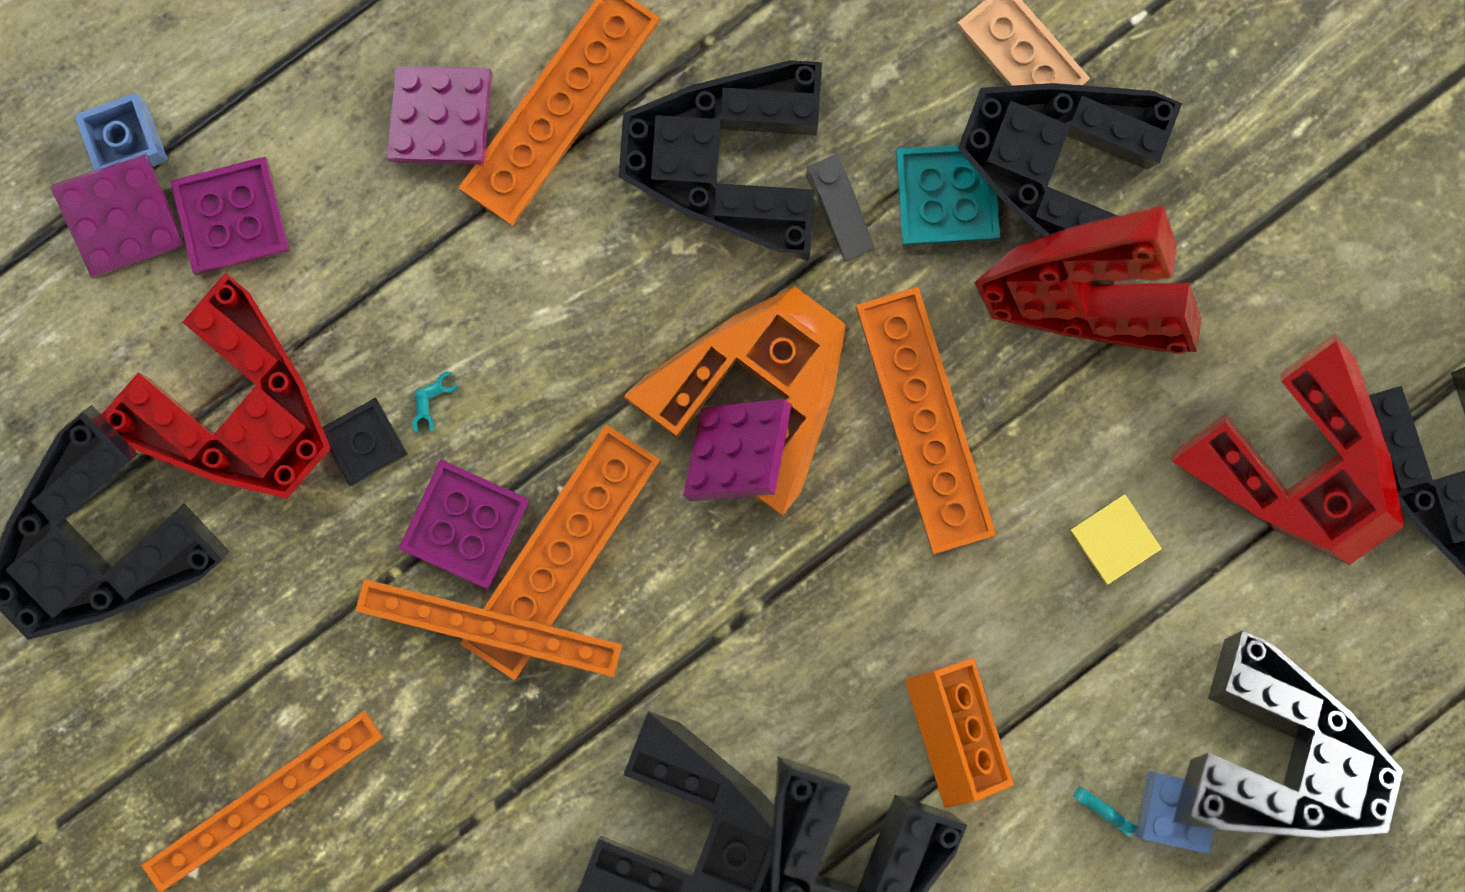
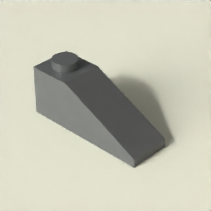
M832 155L807 166V180L811 188L814 189V195L844 261L847 262L874 250V244L854 191L838 155Z

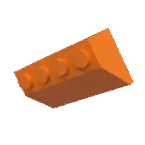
M974 658L905 679L908 695L914 708L918 727L924 740L928 759L933 769L944 808L975 802L1014 785Z

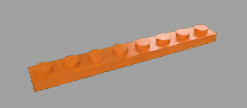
M367 579L363 580L355 610L364 614L615 677L623 644Z
M362 711L141 866L158 892H164L384 738L367 711Z

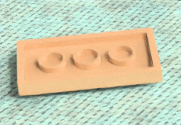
M985 0L957 23L956 27L1008 86L1045 83L1085 85L1090 80L1089 76L1022 0Z

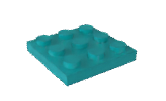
M958 145L896 148L902 246L998 241L1000 239L997 193L957 149Z

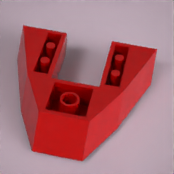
M1164 205L1071 227L1013 248L974 282L992 319L1063 336L1136 348L1171 352L1174 354L1197 352L1202 318L1190 283L1091 284L1092 280L1122 282L1124 280L1157 281L1159 279H1172L1177 244Z
M224 273L182 323L256 384L244 400L214 433L154 381L138 372L101 415L136 451L218 483L288 499L331 447L301 377L253 297L227 273Z
M1334 333L1282 371L1280 379L1339 452L1287 489L1225 413L1176 449L1172 454V462L1193 478L1279 533L1350 565L1404 528L1391 456L1356 358L1336 333Z

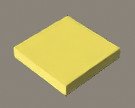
M1125 494L1069 530L1105 585L1110 584L1162 549Z

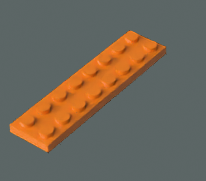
M594 0L487 147L484 165H474L458 187L459 190L513 227L659 25L661 18L636 0Z
M919 286L857 304L858 317L932 555L996 536Z
M606 424L483 609L552 626L661 462V459ZM463 639L460 645L514 681L517 680L532 657Z

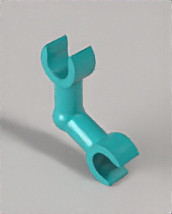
M451 372L441 373L436 382L415 391L416 417L413 419L412 426L416 433H418V422L421 419H427L430 431L434 430V420L429 416L428 399L443 392L447 394L454 393L458 389V385H454L451 388H444L442 385L443 380L452 375Z
M1079 785L1072 795L1078 802L1100 815L1103 820L1111 823L1112 826L1120 832L1122 831L1131 838L1138 828L1134 823L1118 813L1113 806L1107 805Z

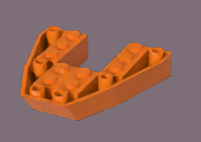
M793 286L730 317L646 374L624 395L625 401L678 440L732 367L738 363L791 404L775 494L753 496L782 518L802 492L834 395L846 324L800 289Z

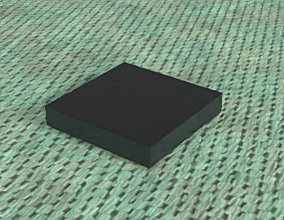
M376 397L322 427L331 447L330 452L351 487L408 456L405 447Z

